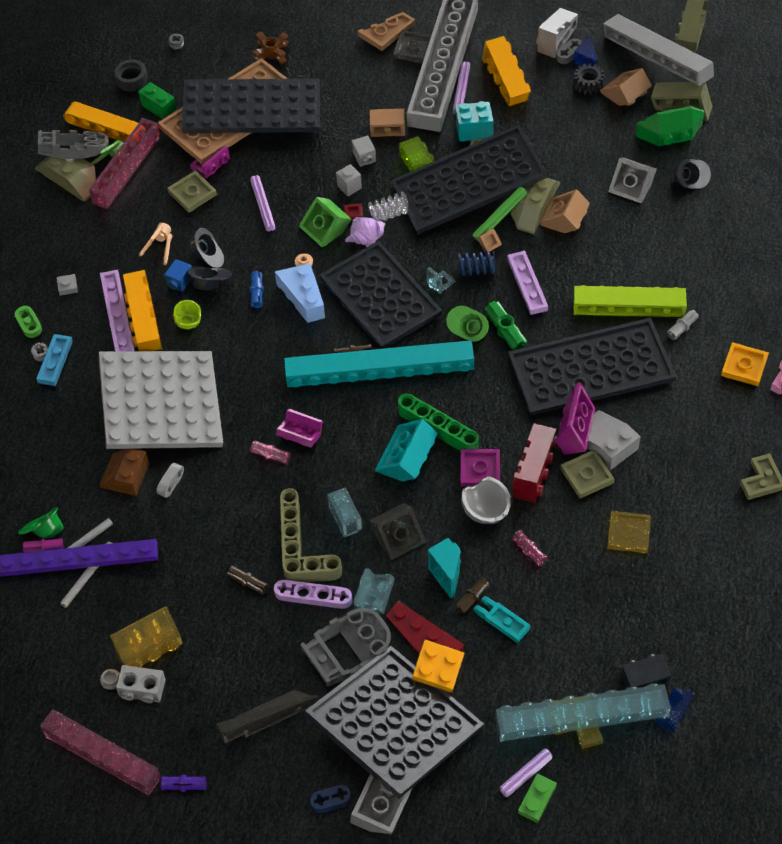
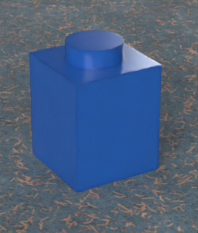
M175 259L165 273L167 286L183 292L193 278L188 273V269L192 266Z

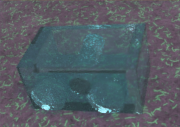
M346 487L327 494L329 508L343 536L346 537L361 531V517Z

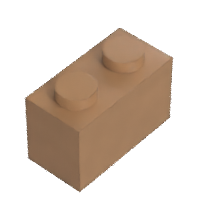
M404 109L370 110L371 137L405 136Z

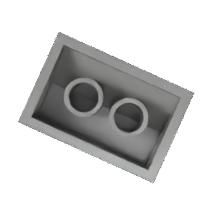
M370 774L351 814L350 823L370 832L392 834L412 789L398 799Z

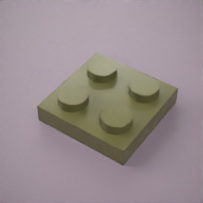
M196 170L167 188L168 193L188 212L193 211L217 195L216 190Z
M595 449L562 464L560 467L580 499L614 483V477Z

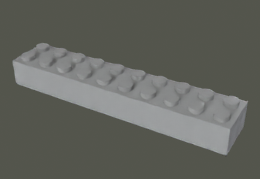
M443 0L407 111L408 127L441 132L477 15L478 0Z

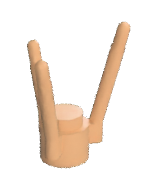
M159 223L139 256L146 252L155 239L160 242L167 240L163 263L167 265L170 242L173 237L170 234L171 227L165 223Z

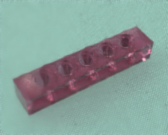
M53 709L40 725L45 737L147 795H150L161 779L158 768Z

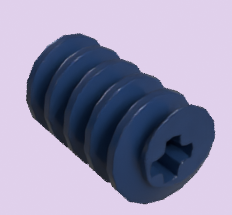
M486 251L485 257L482 252L478 253V257L472 252L470 258L467 253L464 254L463 258L458 254L459 271H461L463 276H465L466 271L472 276L473 270L476 271L477 275L483 270L486 275L488 269L494 274L496 269L495 251H493L492 256L489 251Z

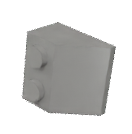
M619 158L608 192L642 203L651 187L657 169L626 158Z

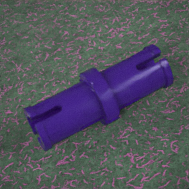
M163 776L161 779V789L181 790V792H186V790H206V776Z

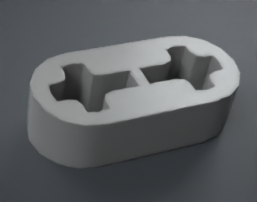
M176 463L171 464L158 484L157 494L166 498L170 496L183 475V466Z

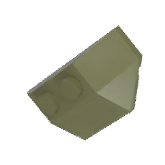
M49 156L35 167L38 172L84 202L97 192L95 166L85 159H61Z
M546 178L524 188L527 195L510 211L518 230L531 234L535 233L542 216L560 185L559 181Z

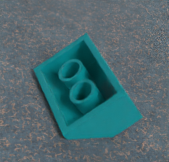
M423 419L398 425L375 471L400 481L415 479L419 475V470L426 461L427 454L434 445L438 433Z

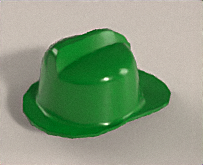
M58 507L25 525L19 531V534L22 535L32 531L40 538L54 537L63 530V524L56 514Z

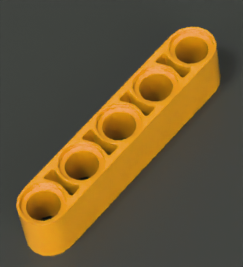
M73 102L63 115L64 119L72 125L93 132H100L110 138L132 145L136 143L144 132L143 127L137 122L78 102Z

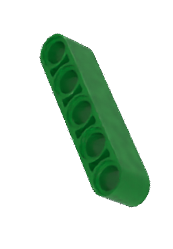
M403 394L399 397V414L404 419L410 422L423 419L438 433L437 438L459 451L461 449H478L479 436L472 429L413 395Z

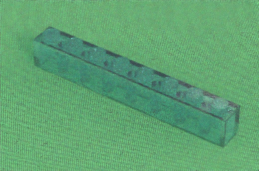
M650 684L643 688L629 687L623 691L609 690L603 694L588 693L582 697L567 696L562 700L554 701L553 699H547L535 704L526 702L514 707L505 705L496 709L495 719L501 742L668 717L671 707L665 684Z

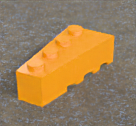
M504 36L486 41L482 61L488 63L489 67L487 69L489 73H494V81L496 85L500 84V92L508 106L527 101L530 86L524 81L523 71L519 70L517 58L511 52L510 43L506 41Z
M145 270L123 274L127 292L124 293L125 302L130 306L127 308L128 317L132 318V322H129L131 332H135L136 335L132 337L134 347H138L139 352L162 349Z

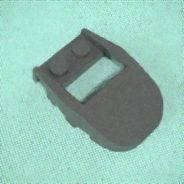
M52 130V132L38 131V154L61 159H83L100 154V151L108 146V136L100 132L85 131L84 134H77V130H69V133L60 134V130ZM60 145L70 146V149L60 148Z
M360 608L348 612L347 616L340 619L334 618L329 621V625L313 634L314 639L308 644L303 642L301 648L326 683V686L329 687L345 681L389 647L391 634L388 626L377 612L368 608ZM339 633L361 662L350 670H343L324 643Z

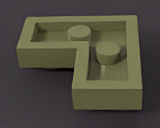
M770 453L752 458L751 464L756 476L742 479L740 482L747 499L750 500L781 491L782 477Z

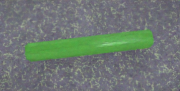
M519 187L473 233L474 239L478 241V236L493 229L527 195L526 190Z

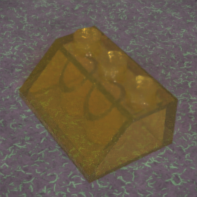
M166 606L110 635L122 664L140 668L145 663L155 661L162 654L173 651L183 644Z

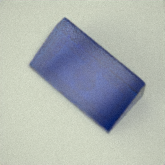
M674 688L655 723L674 733L693 700L694 693Z

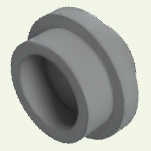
M113 669L104 671L100 678L101 685L108 690L115 689L120 673Z

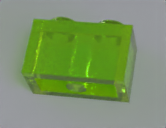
M418 136L399 143L400 156L410 172L435 161L433 155L428 153L425 142H421Z

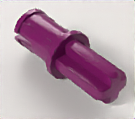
M42 538L40 541L23 542L24 553L63 549L62 538L53 540Z

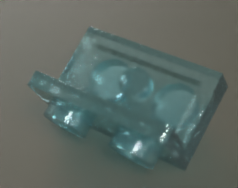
M365 569L354 598V604L358 609L368 608L378 614H384L395 578L391 574H373L370 569Z

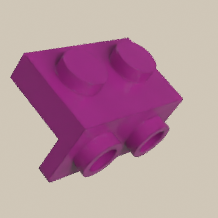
M224 146L203 164L195 160L190 164L193 171L196 170L205 179L208 178L230 159L228 148Z
M288 409L284 422L277 428L276 435L300 443L303 446L312 447L321 436L323 422L314 417Z

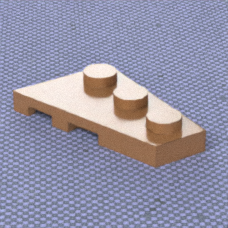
M402 12L387 18L385 22L379 25L376 23L371 25V28L367 30H358V36L383 51L413 27L415 19Z

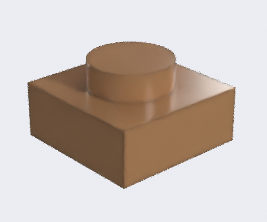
M494 229L477 237L484 253L486 251L490 252L502 245Z

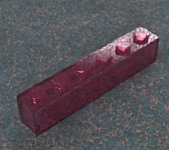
M144 118L141 119L89 189L93 204L106 209L110 207L159 140L160 133L156 122Z

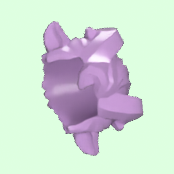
M355 217L350 229V236L345 241L369 247L376 243V240L383 235L385 223L372 218Z

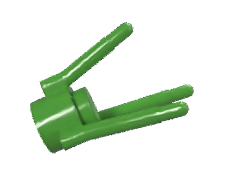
M117 140L112 145L101 150L100 154L102 155L91 162L94 165L109 154L113 158L119 157L107 177L108 181L114 175L121 161L126 157L125 152L127 148L125 144Z

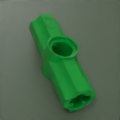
M493 301L489 303L485 308V313L497 328L498 335L505 339L513 351L524 348L527 345V340L514 324V318L505 312L499 302Z

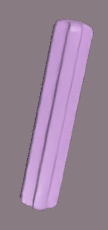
M543 749L500 786L501 793L505 797H509L552 759V754L547 749Z

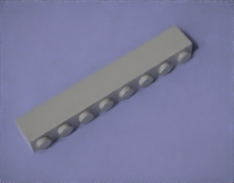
M619 14L603 23L606 38L698 86L714 77L712 61Z

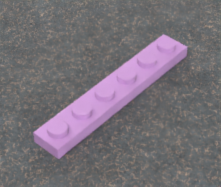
M118 270L100 273L115 352H135Z

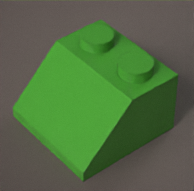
M316 197L299 227L321 247H324L343 234L351 218L331 200Z

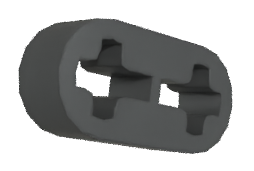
M579 39L569 40L557 50L556 60L561 64H567L581 54L583 48L582 41Z

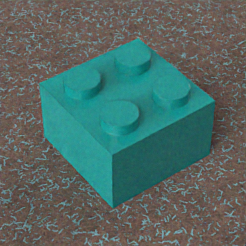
M489 102L455 105L459 141L489 138L494 135L493 117Z

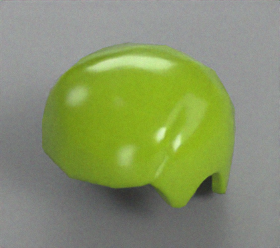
M180 301L174 308L173 317L175 324L187 330L196 328L201 320L200 306L194 301Z

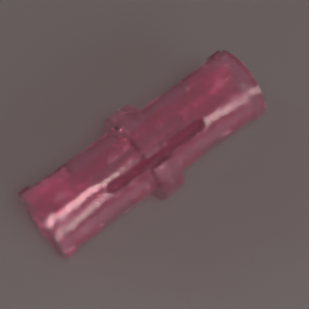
M256 440L252 442L250 452L265 456L267 460L273 459L285 465L288 463L290 458L289 452L279 450L274 445H265Z
M522 530L517 531L515 534L518 537L513 535V541L523 549L522 552L525 555H529L538 566H542L544 564L542 560L547 561L548 557L537 548V544L531 541Z

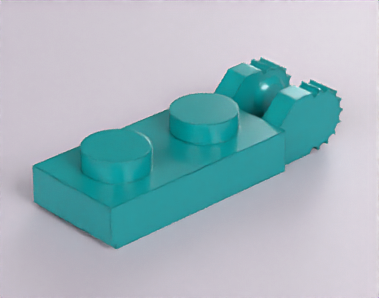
M484 596L481 602L490 609V612L478 605L474 607L477 615L516 643H519L530 630V624L489 597Z

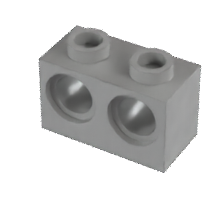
M122 665L116 689L119 696L125 700L140 699L146 703L160 702L166 679L161 670ZM129 682H135L132 686H126ZM149 685H155L152 689H146Z

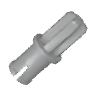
M689 311L682 319L679 318L676 324L667 331L668 337L676 340L684 331L689 330V326L698 318L696 311Z

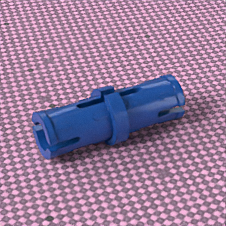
M258 271L251 273V287H249L251 306L254 307L255 303V308H260L263 305L262 292H264V287L262 286V273L259 272L258 276Z

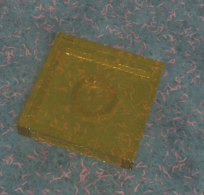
M611 511L607 549L648 553L651 515Z

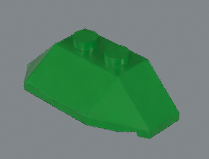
M688 106L658 112L637 123L636 136L657 146L692 140L703 124L704 110Z

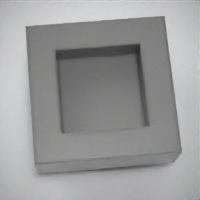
M75 274L57 277L60 295L78 292Z

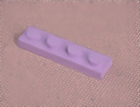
M522 251L508 255L507 260L530 315L548 311L547 302L526 252Z

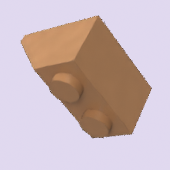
M643 68L620 74L602 88L600 92L619 106L625 104L629 106L636 102L635 99L637 97L645 95L647 89L652 85Z
M577 189L553 197L539 224L562 233L575 231L580 227V222L586 215L590 203Z

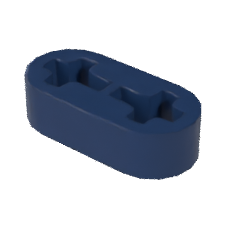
M337 785L317 791L310 798L311 807L317 813H325L345 807L351 801V792L345 785ZM339 792L345 795L344 800H340L338 797ZM318 798L324 801L323 806H319L317 803Z

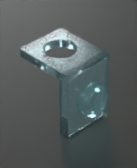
M431 267L427 268V284L439 294L455 283V280L444 270L436 273ZM442 277L448 280L446 284H442Z

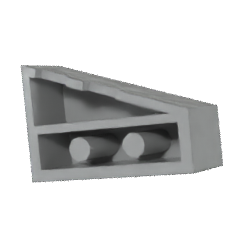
M559 8L538 29L537 52L556 58L557 50L567 42L576 29L578 14Z

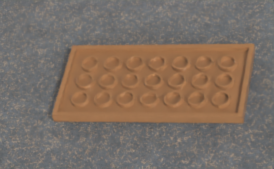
M261 58L229 79L287 78ZM183 107L158 122L159 129L201 164L208 161L224 146L228 148L250 134L182 133Z

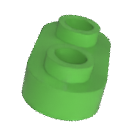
M22 306L15 311L16 320L25 336L34 338L40 335L42 332L41 324L30 307Z

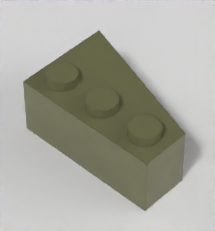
M687 0L685 11L681 15L682 23L679 22L677 29L679 34L675 35L674 43L696 53L706 19L708 0Z

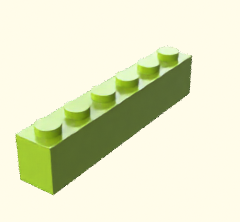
M574 286V315L684 317L686 313V288Z

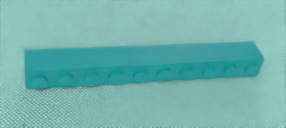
M472 340L285 358L287 387L316 386L326 383L336 384L347 381L355 382L358 380L474 370Z

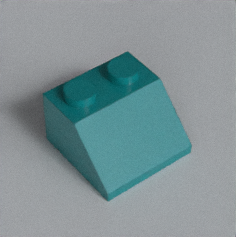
M447 538L428 549V567L449 597L453 598L460 573L461 551L456 543H452Z

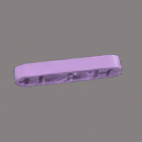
M280 580L274 586L276 598L282 601L341 609L349 607L352 603L351 591L343 587L290 580ZM286 587L287 590L284 593H280V590ZM301 589L309 591L305 597H301L297 593ZM320 592H327L329 594L326 599H319L317 597ZM332 593H335L334 600H332ZM342 595H346L344 601H340Z

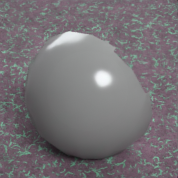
M486 477L477 485L463 489L461 504L465 513L472 520L481 524H494L507 516L511 507V496L508 489L499 480Z

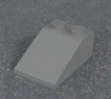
M598 410L593 416L587 449L589 451L595 449L605 466L612 470L639 449L641 436L628 424Z

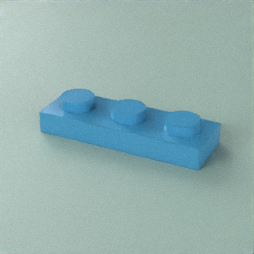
M53 335L37 376L38 383L56 386L73 342L72 337Z

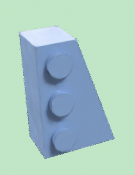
M310 263L275 272L277 286L293 302L295 308L307 323L325 318L324 304Z

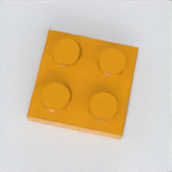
M732 342L721 376L758 386L769 353Z
M424 640L412 680L452 693L464 652Z

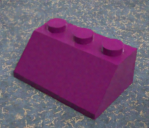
M581 383L575 385L567 398L566 405L563 408L559 434L556 437L557 446L561 448L564 455L586 452L595 407Z

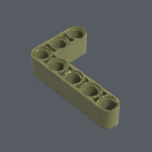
M285 489L280 496L282 562L285 579L297 582L339 579L342 575V564L338 556L302 557L298 493L294 489ZM336 566L335 569H330L329 567ZM291 569H296L294 572H289Z

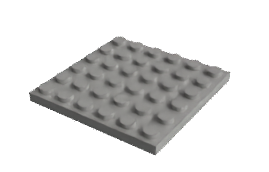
M212 351L99 352L106 449L223 446Z

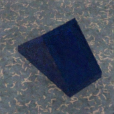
M587 36L574 51V63L583 67V64L588 66V63H591V66H594V64L598 65L591 36Z

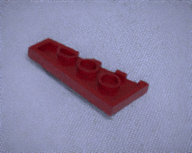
M399 601L386 615V620L409 642L412 649L417 651L419 655L424 640L461 652L464 649V644Z

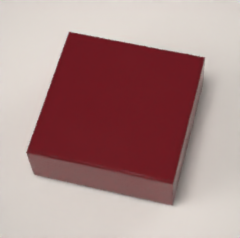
M361 204L344 205V213L351 218L350 222H353L355 217L363 218Z

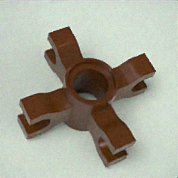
M262 32L256 34V37L259 39L256 42L262 48L253 51V54L256 56L254 58L255 62L261 58L263 60L265 58H276L281 65L287 62L283 57L286 53L280 50V48L289 45V42L285 40L288 38L286 33L283 32L278 38H266Z

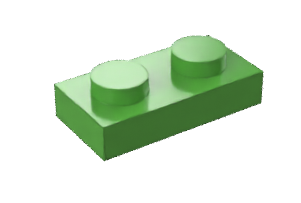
M537 774L518 810V814L538 823L557 783Z

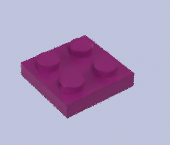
M461 449V487H473L486 477H492L500 481V449Z

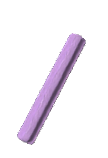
M469 62L461 63L453 106L454 115H456L455 105L464 103L470 71Z
M258 175L252 176L250 178L265 228L267 231H273L275 224L260 177Z

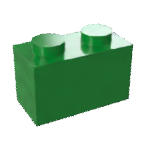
M149 82L139 91L141 106L161 119L177 111L175 98L153 83Z

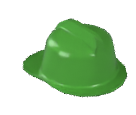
M457 306L447 316V326L450 331L468 341H479L488 332L489 325L486 317L469 307Z

